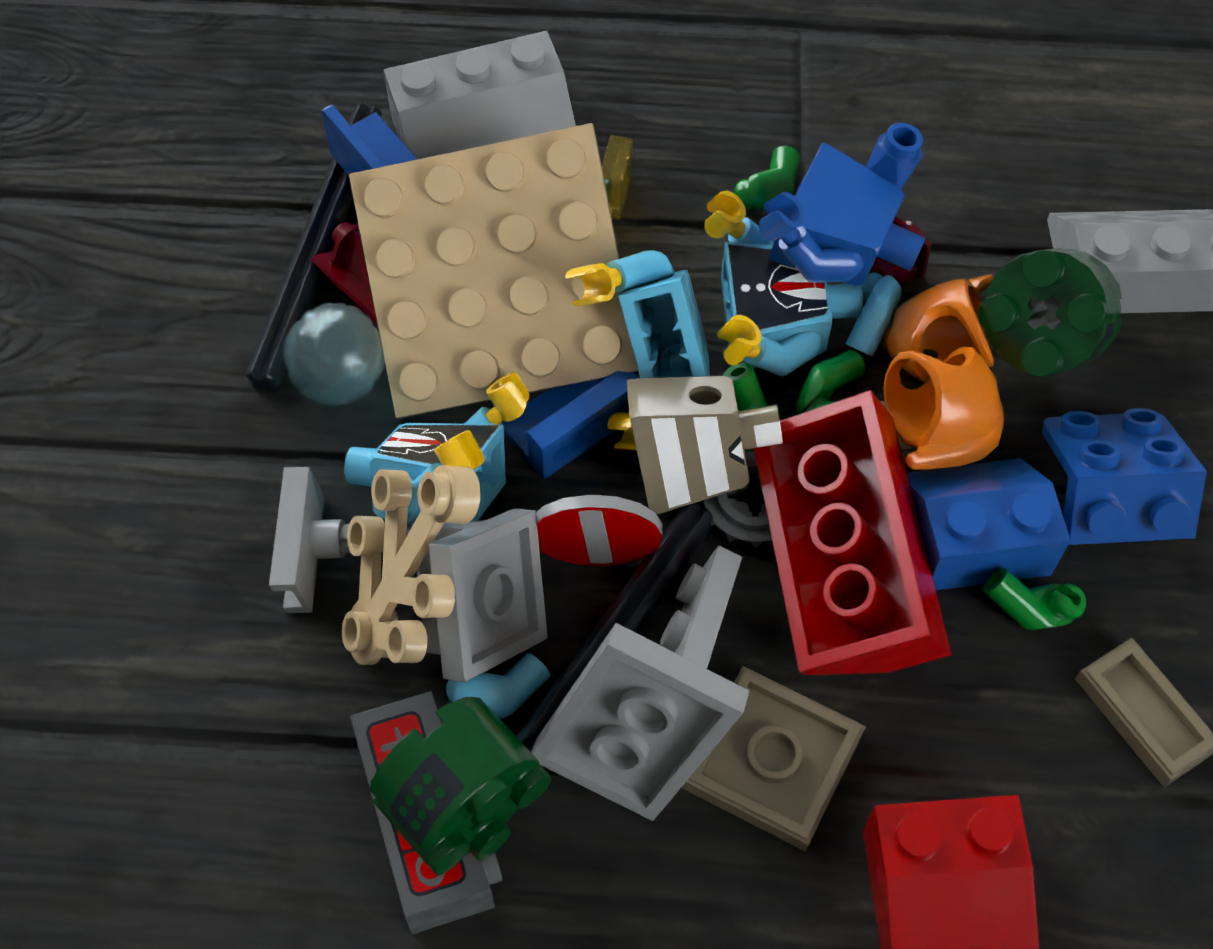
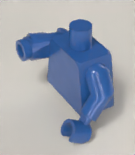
M907 123L891 125L887 132L881 134L878 138L866 167L822 142L796 195L782 192L764 204V210L769 215L760 220L759 233L762 238L774 241L768 259L797 268L802 276L811 283L844 282L854 286L862 285L876 257L911 271L926 238L892 222L905 196L902 187L922 160L921 146L923 137L920 131Z

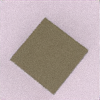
M743 666L734 682L749 690L743 714L681 788L806 852L866 726Z

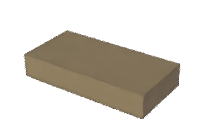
M1130 638L1082 669L1075 678L1077 683L1163 787H1166L1213 755V732L1133 638Z

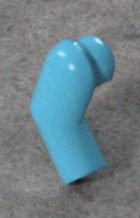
M875 272L868 274L864 284L861 285L865 304L845 343L872 357L892 320L901 298V287L895 278L891 275L883 277Z
M526 653L504 676L481 673L466 682L448 680L446 694L451 702L464 697H479L499 719H503L513 714L550 677V673L538 658L530 653Z

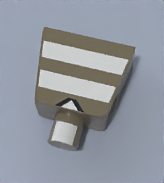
M727 376L636 378L626 380L630 421L648 506L656 514L744 488L749 483L744 450L783 444L777 405L738 411L733 380Z

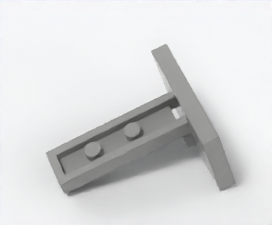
M718 545L703 567L695 563L692 564L682 580L676 595V599L684 603L682 611L677 610L670 619L662 635L660 645L615 623L537 737L531 753L537 758L541 766L651 821L658 816L741 717L745 709L749 690L707 669L740 566L741 556Z

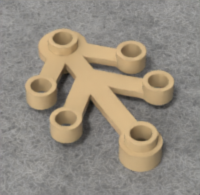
M441 465L433 472H426L422 476L418 486V504L421 512L407 537V514L412 497V482L409 474L403 470L381 469L375 474L371 489L372 501L377 510L386 511L385 522L381 517L354 516L350 521L347 532L349 550L353 556H361L359 600L344 617L342 640L345 648L351 652L358 664L374 665L381 658H389L393 663H418L424 658L427 650L426 629L419 620H398L395 611L398 603L413 606L416 615L420 618H446L451 614L455 603V588L451 578L448 575L439 574L413 576L429 550L428 544L434 542L444 523L467 524L474 519L480 503V483L477 474L470 467ZM383 552V567L381 581V555Z

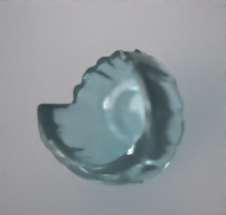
M325 303L315 307L313 310H307L302 319L291 327L284 343V362L291 382L304 397L324 406H344L353 403L357 399L366 397L373 389L374 384L379 381L381 373L384 372L386 366L379 330L373 325L368 315H364L357 307H347L344 303L334 305Z

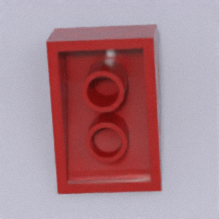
M1019 795L874 806L863 829V837L881 949H1039L1033 864Z

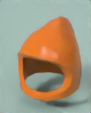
M992 274L968 280L963 278L944 282L914 295L902 303L895 310L892 320L881 340L886 352L894 359L899 352L916 351L923 354L924 349H932L938 353L937 360L943 362L952 352L965 346L974 348L985 359L988 367H992L994 359L990 343L986 337L985 329L979 322L978 316L981 304L980 293L986 290L993 280ZM908 360L901 367L917 381L926 383L930 378L925 368L913 360Z
M960 347L952 352L943 362L916 351L899 352L890 362L885 374L884 400L887 411L894 418L898 437L904 444L917 448V451L906 456L905 460L908 467L916 470L963 466L984 459L998 446L1004 424V414L997 381L985 359L974 348ZM908 360L918 362L930 376L927 382L917 389H907L901 383V367Z

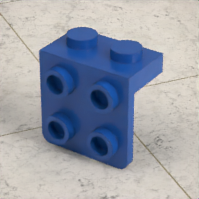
M1132 408L1126 410L1124 414L1095 415L1085 411H1071L1065 413L1062 417H1049L1043 421L1042 434L1068 475L1063 518L1071 540L1069 545L1192 539L1196 537L1207 471L1165 416L1147 408Z

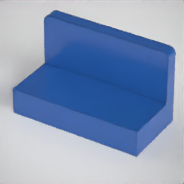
M332 104L321 110L330 154L348 175L417 160L376 112L350 125Z
M615 371L604 379L549 389L527 403L523 414L519 418L509 422H502L504 436L543 479H546L616 431L608 429V420L615 412L629 413L626 380L639 377L634 372Z

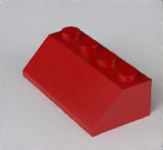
M869 390L781 420L783 444L754 448L799 672L803 675L889 673L951 656L894 418L873 392Z

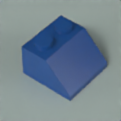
M1021 458L907 472L936 590L985 584L986 580L1001 568L1008 569L1018 580L1050 576L1071 541L1053 483Z

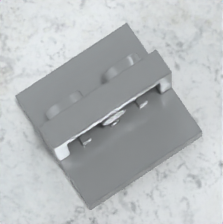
M512 509L483 522L471 521L467 524L444 523L434 542L428 544L429 550L416 572L417 577L421 574L448 575L454 584L455 603L451 614L446 618H422V623L427 633L426 653L441 655L443 679L466 682L548 638L536 510Z

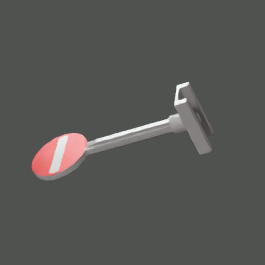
M284 467L269 587L272 591H285L283 608L286 613H312L318 559L344 558L346 553H351L347 542L349 524H345L343 519L323 520L325 496L310 467ZM584 495L568 497L544 505L536 512L539 551L556 560L576 565L611 566L627 564L645 558L659 548L662 539V522L656 512L641 503L616 496ZM407 523L406 537L412 528L409 523Z

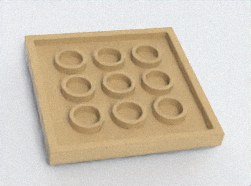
M592 123L349 174L396 418L401 419L491 401L486 393L487 389L498 379L512 372H516L529 393L604 379L615 371L639 372L618 299L619 292H615L612 299L607 302L576 307L572 304V301L582 299L584 284L580 277L565 278L567 271L570 269L596 263L607 265L609 262L619 259L596 134Z

